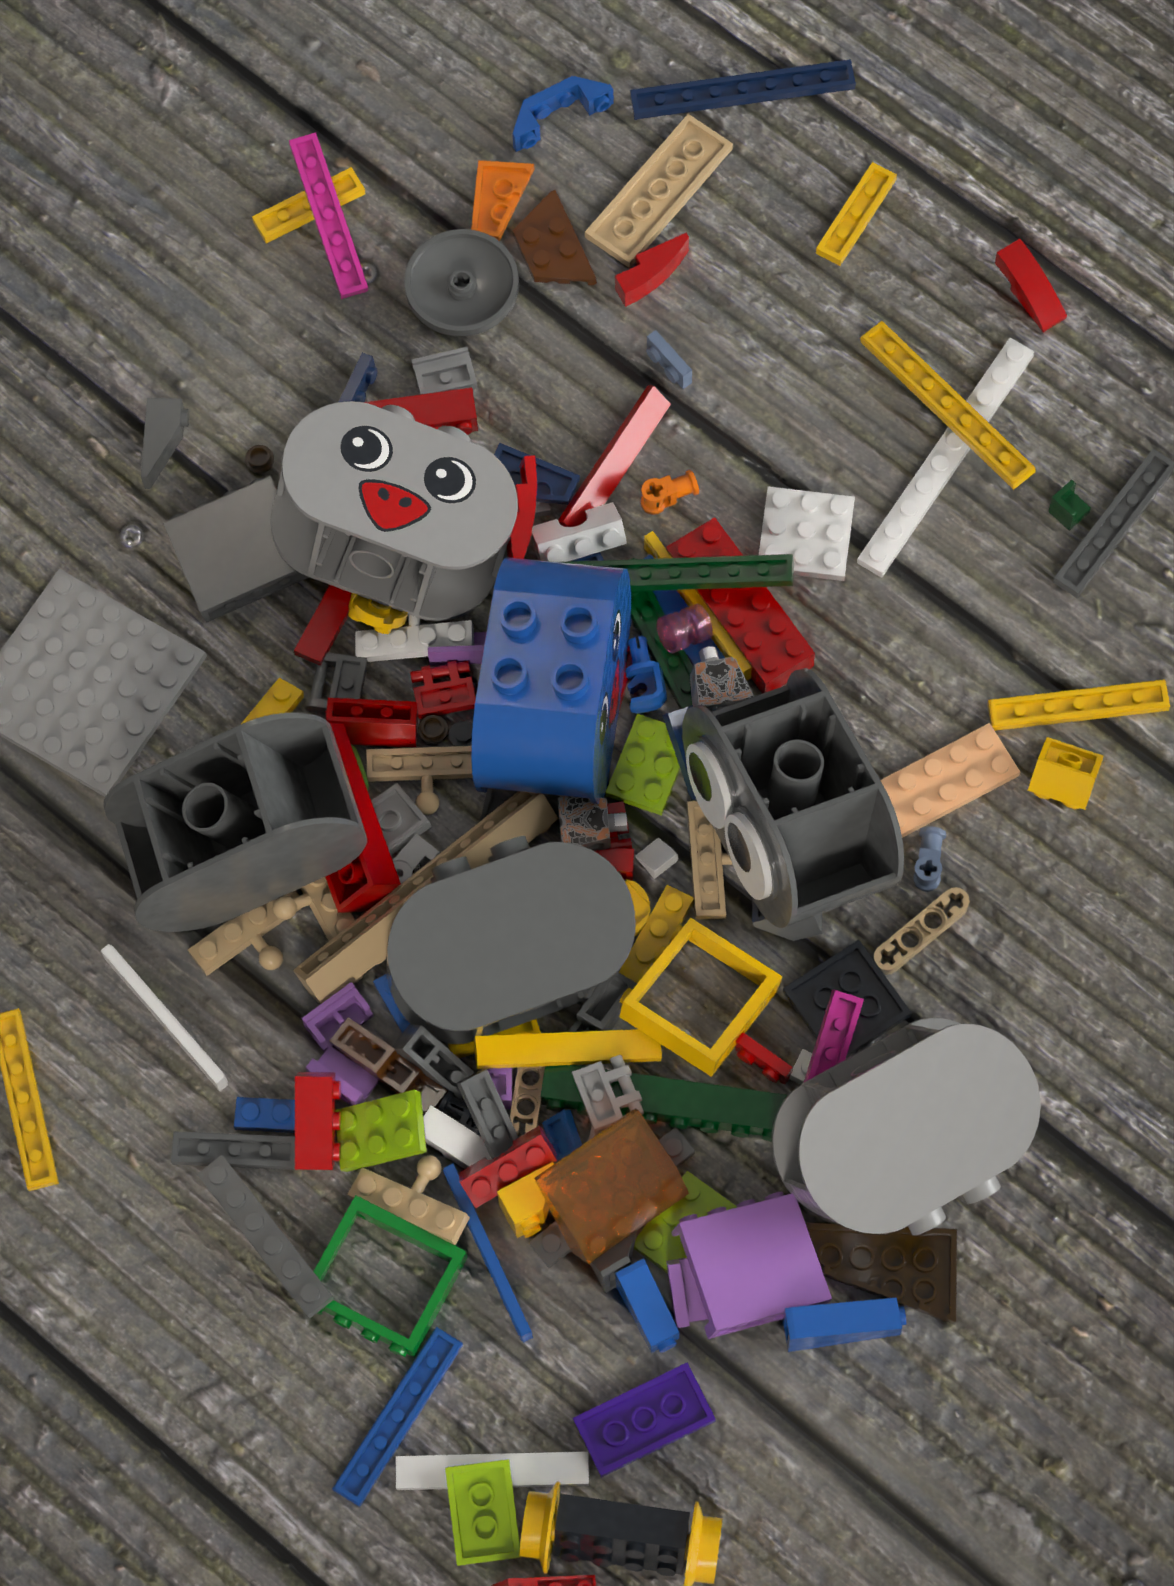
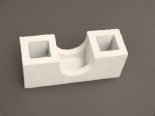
M614 503L585 510L587 520L576 527H564L559 524L557 519L533 526L531 537L539 561L568 562L627 544L623 522Z

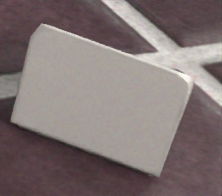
M660 838L654 840L635 855L636 859L654 879L678 861V854Z

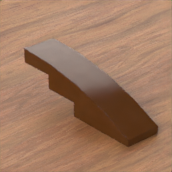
M349 1017L329 1040L333 1046L377 1078L380 1083L395 1094L411 1090L421 1092L423 1114L427 1112L430 1106L439 1109L444 1096L448 1093V1090L424 1075L420 1068L400 1056L393 1047Z

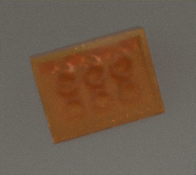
M636 1108L534 1178L571 1252L587 1264L593 1262L689 1194L677 1167L640 1111Z

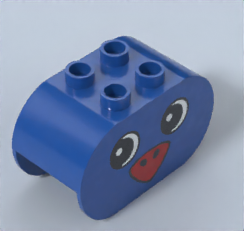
M505 558L502 561L493 591L473 716L472 775L478 792L486 793L488 788L562 795L589 798L592 804H599L600 798H604L610 774L629 646L631 586L627 569L518 558Z

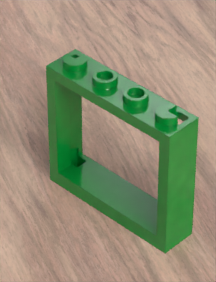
M355 1195L313 1271L321 1282L357 1216L449 1262V1265L409 1339L334 1300L317 1314L321 1315L324 1311L334 1316L333 1321L346 1329H349L352 1325L361 1330L360 1335L376 1344L381 1340L390 1345L388 1349L394 1354H399L403 1357L408 1354L415 1358L468 1259L467 1252Z

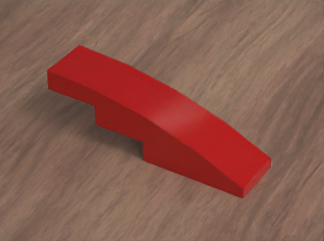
M535 455L524 456L519 466L521 484L515 485L518 511L506 548L507 558L524 559L530 542L537 495Z

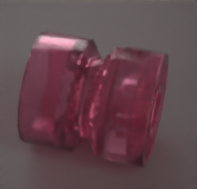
M694 604L681 609L679 613L673 612L658 618L657 632L664 648L670 653H675L688 648L690 644L696 645L709 640L712 637V624L706 610L700 604Z

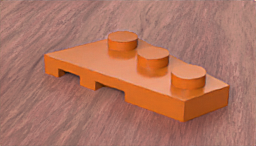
M478 160L471 230L480 231L496 238L498 241L501 240L535 170L534 164Z

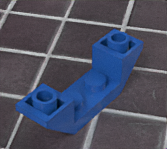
M571 76L524 99L512 133L514 150L517 152L523 148L533 147L540 141V125L536 120L546 118L551 112L561 107L572 105L577 99L580 100L589 116L596 112L607 110L614 104L612 86Z

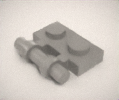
M617 1055L610 1059L613 1070L605 1072L601 1061L572 1072L594 1132L624 1121L620 1111L621 1108L629 1107L632 1117L644 1113L640 1103L642 1097L640 1092L634 1088L630 1078L632 1075L629 1065H625L622 1055ZM614 1081H619L624 1094L615 1098L610 1085Z

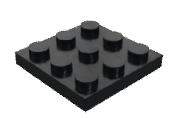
M860 940L852 943L783 988V993L816 1039L832 990L864 999L846 1058L908 1019L912 1014Z

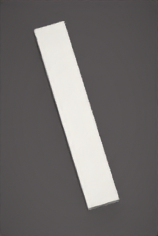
M110 944L105 946L101 953L106 962L219 1091L228 1086L225 1074L117 950Z
M588 1452L396 1456V1490L448 1489L445 1467L510 1459L513 1487H552L556 1481L560 1482V1486H589Z

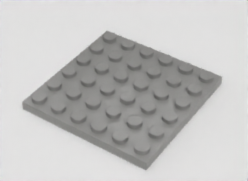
M59 569L0 651V736L106 797L109 791L120 783L207 657L206 652Z

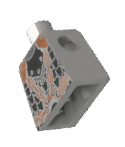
M706 647L699 651L701 662L694 664L690 674L693 706L703 705L712 712L754 697L735 658L719 659L716 647Z
M557 795L561 842L581 845L592 851L606 850L611 847L610 832L628 831L626 813L608 814L607 799L600 798L599 804H592L589 798Z

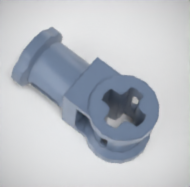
M932 826L923 827L919 830V836L922 838L921 847L913 876L916 887L925 892L935 890L940 884L942 865L940 863L942 840L946 838L945 830ZM925 871H930L931 876H924Z

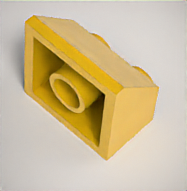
M1046 737L1027 791L1033 792L1034 795L1041 799L1051 798L1060 801L1068 808H1081L1085 810L1104 756Z
M553 1162L497 1191L499 1206L516 1238L523 1235L525 1238L531 1237L542 1229L540 1226L545 1224L557 1185L556 1167Z

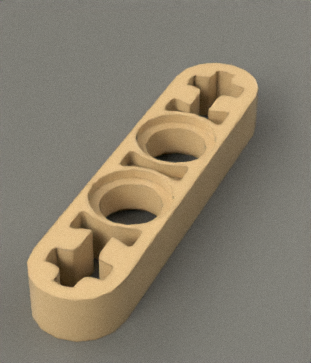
M961 888L948 889L876 949L873 960L883 974L888 975L896 972L960 919L968 909L970 902L968 894ZM950 897L954 900L960 898L961 908H958L956 905L948 910L946 916L944 910L950 904ZM931 914L937 915L941 920V925L935 929L928 928L924 923V918ZM907 933L917 936L919 943L912 948L906 947L901 942L902 936ZM895 943L899 952L894 955L893 964L890 965L888 962L882 964L881 954L885 956L891 955L895 951V946L892 945Z
M545 1066L518 1067L510 1112V1120L517 1135L520 1132V1122L526 1123L525 1134L538 1126ZM527 1071H535L540 1076L539 1081L533 1086L526 1085L522 1081V1076ZM523 1100H529L535 1105L534 1111L529 1115H522L517 1110L518 1104Z

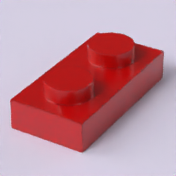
M742 1032L735 1041V1051L738 1052L737 1056L748 1065L754 1063L760 1067L762 1074L774 1083L779 1081L786 1085L793 1072V1067Z

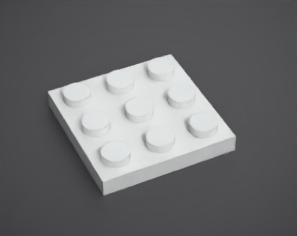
M768 487L759 555L793 554L794 575L844 581L855 497Z

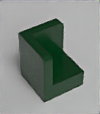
M1070 480L1052 497L1048 511L1069 531L1087 516L1091 510V507L1074 493L1076 483L1073 480Z

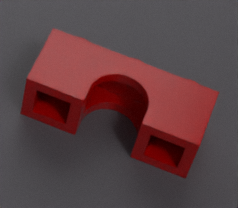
M539 1125L515 1139L513 1145L501 1155L491 1160H487L485 1157L459 1172V1182L474 1207L477 1208L498 1196L497 1191L551 1162L557 1161L556 1151Z

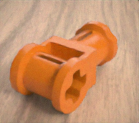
M687 470L685 475L671 479L670 475L660 479L651 478L646 480L641 488V507L646 513L655 515L663 512L665 508L675 505L678 498L690 494L698 495L699 487L694 473L691 470Z

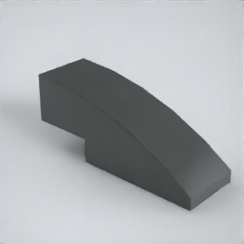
M617 972L611 978L599 984L577 1013V1020L568 1032L612 1030L620 1018L622 1003L619 1001L623 993L628 988L633 989L637 983Z

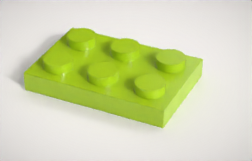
M637 714L606 790V797L624 801L626 804L661 816L663 815L680 772V766L665 723Z
M417 1090L335 1110V1112H341V1128L337 1130V1141L341 1143V1159L339 1161L341 1171L349 1172L361 1169L362 1167H370L426 1153L421 1092Z
M687 1171L637 1236L634 1250L668 1274L666 1261L687 1258L680 1236L673 1237L671 1233L679 1224L681 1218L692 1214H697L699 1218L707 1216L709 1211L719 1207H726V1210L737 1208V1206Z
M510 1459L445 1467L457 1566L521 1558Z

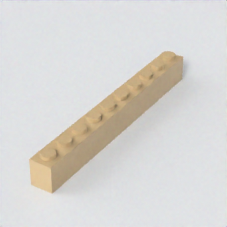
M522 791L515 793L297 966L293 971L310 996L319 1004H322L350 982H358L368 970L382 963L387 958L388 939L394 919L404 903L415 892L431 884L430 879L434 877L431 869L460 857H467L470 868L473 869L489 863L488 858L492 856L490 848L519 836H526L529 843L539 834L546 832L551 824L559 818L544 794Z

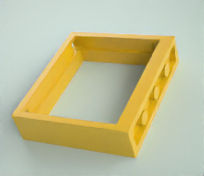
M690 918L684 926H677L671 935V942L667 947L664 945L660 947L654 956V964L650 968L647 966L643 968L636 980L638 982L633 989L628 988L623 993L619 1001L622 1003L619 1017L712 1077L736 1046L735 1041L741 1033L747 1032L778 992L783 976L693 918ZM688 940L759 985L758 989L711 1049L639 1003Z

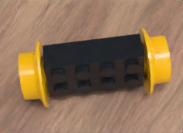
M556 1481L549 1493L528 1492L521 1532L520 1557L539 1559L545 1574L549 1570L553 1543L554 1556L560 1557V1559L567 1562L590 1561L600 1567L618 1565L635 1572L642 1571L643 1569L657 1571L658 1574L663 1576L683 1575L684 1561L687 1560L684 1586H692L694 1582L714 1584L723 1518L703 1516L699 1502L695 1501L691 1533L688 1534L690 1512L560 1494V1482Z

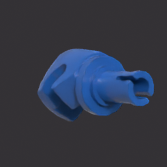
M644 636L638 637L640 649L637 648L635 637L628 640L633 662L625 670L626 677L632 679L628 684V691L630 694H634L639 689L646 690L642 696L630 700V711L636 714L657 710L667 701L662 669L659 662L650 661L647 638Z

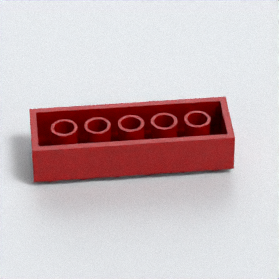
M715 517L666 547L667 552L672 558L743 556ZM767 587L695 589L752 667L751 679L762 694L785 685L791 673L795 670L814 667L815 652Z
M330 723L367 836V844L355 860L342 869L325 876L338 913L366 912L401 885L344 724Z

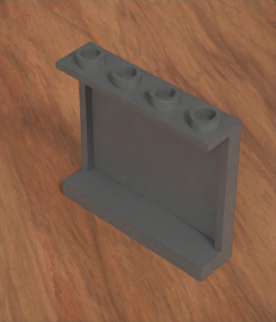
M271 476L255 479L250 485L242 489L230 490L217 500L203 502L196 509L185 514L178 513L172 516L169 521L163 523L200 613L206 623L309 578L287 564L275 546L271 532V512L277 489Z

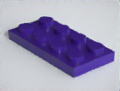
M687 1362L574 1417L573 1422L602 1478L716 1422V1418Z

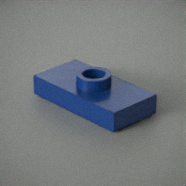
M562 1110L542 1122L546 1137L556 1151L557 1161H555L561 1180H568L589 1168L571 1110Z

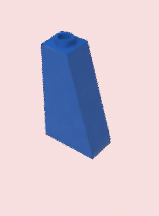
M897 1297L788 1307L784 1309L783 1316L788 1352L901 1335L902 1325H907L904 1306L898 1307Z

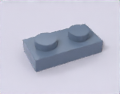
M656 330L647 336L646 349L649 358L654 363H660L664 368L667 378L672 383L677 382L682 389L686 388L692 383V369Z

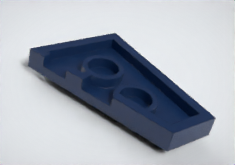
M499 443L494 455L505 466L514 485L521 484L520 463L524 456L531 455ZM536 458V502L568 505L578 485L580 475Z

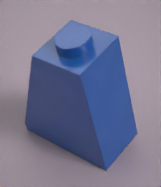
M644 1258L616 1272V1288L650 1352L659 1350L660 1353H663L673 1348L677 1344L675 1340L679 1339V1330Z

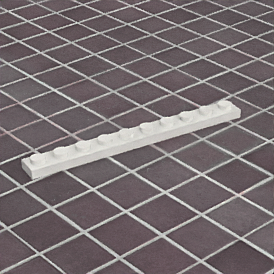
M1009 338L966 401L989 422L1032 360L1035 351ZM949 427L857 558V564L881 578L971 449Z

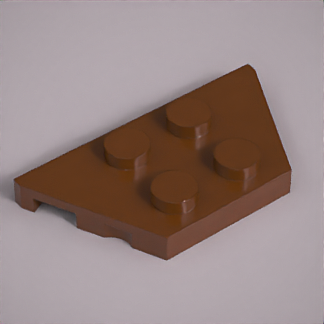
M553 190L513 229V237L534 282L549 283L555 281L559 284H570V281L587 282L588 285L597 284V278L556 190Z

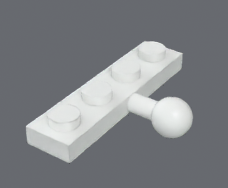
M408 614L409 626L392 629L389 634H381L376 630L355 631V656L367 658L368 662L428 656V647L474 645V625L472 620L420 625V618Z

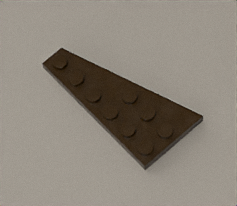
M805 1223L825 1277L884 1299L897 1297V1302L900 1305L951 1324H956L957 1229L933 1228L922 1234L912 1235L909 1228L905 1227L895 1232L872 1234L855 1231L840 1224Z

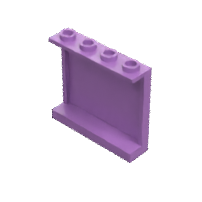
M776 1192L765 1197L764 1201L755 1203L754 1199L746 1200L737 1204V1208L726 1210V1207H719L709 1211L707 1216L699 1218L697 1214L688 1215L681 1218L679 1224L671 1232L673 1237L679 1235L709 1320L704 1327L708 1339L781 1320L784 1316V1309L788 1307L827 1304L832 1300L798 1201L792 1193L783 1195V1192Z

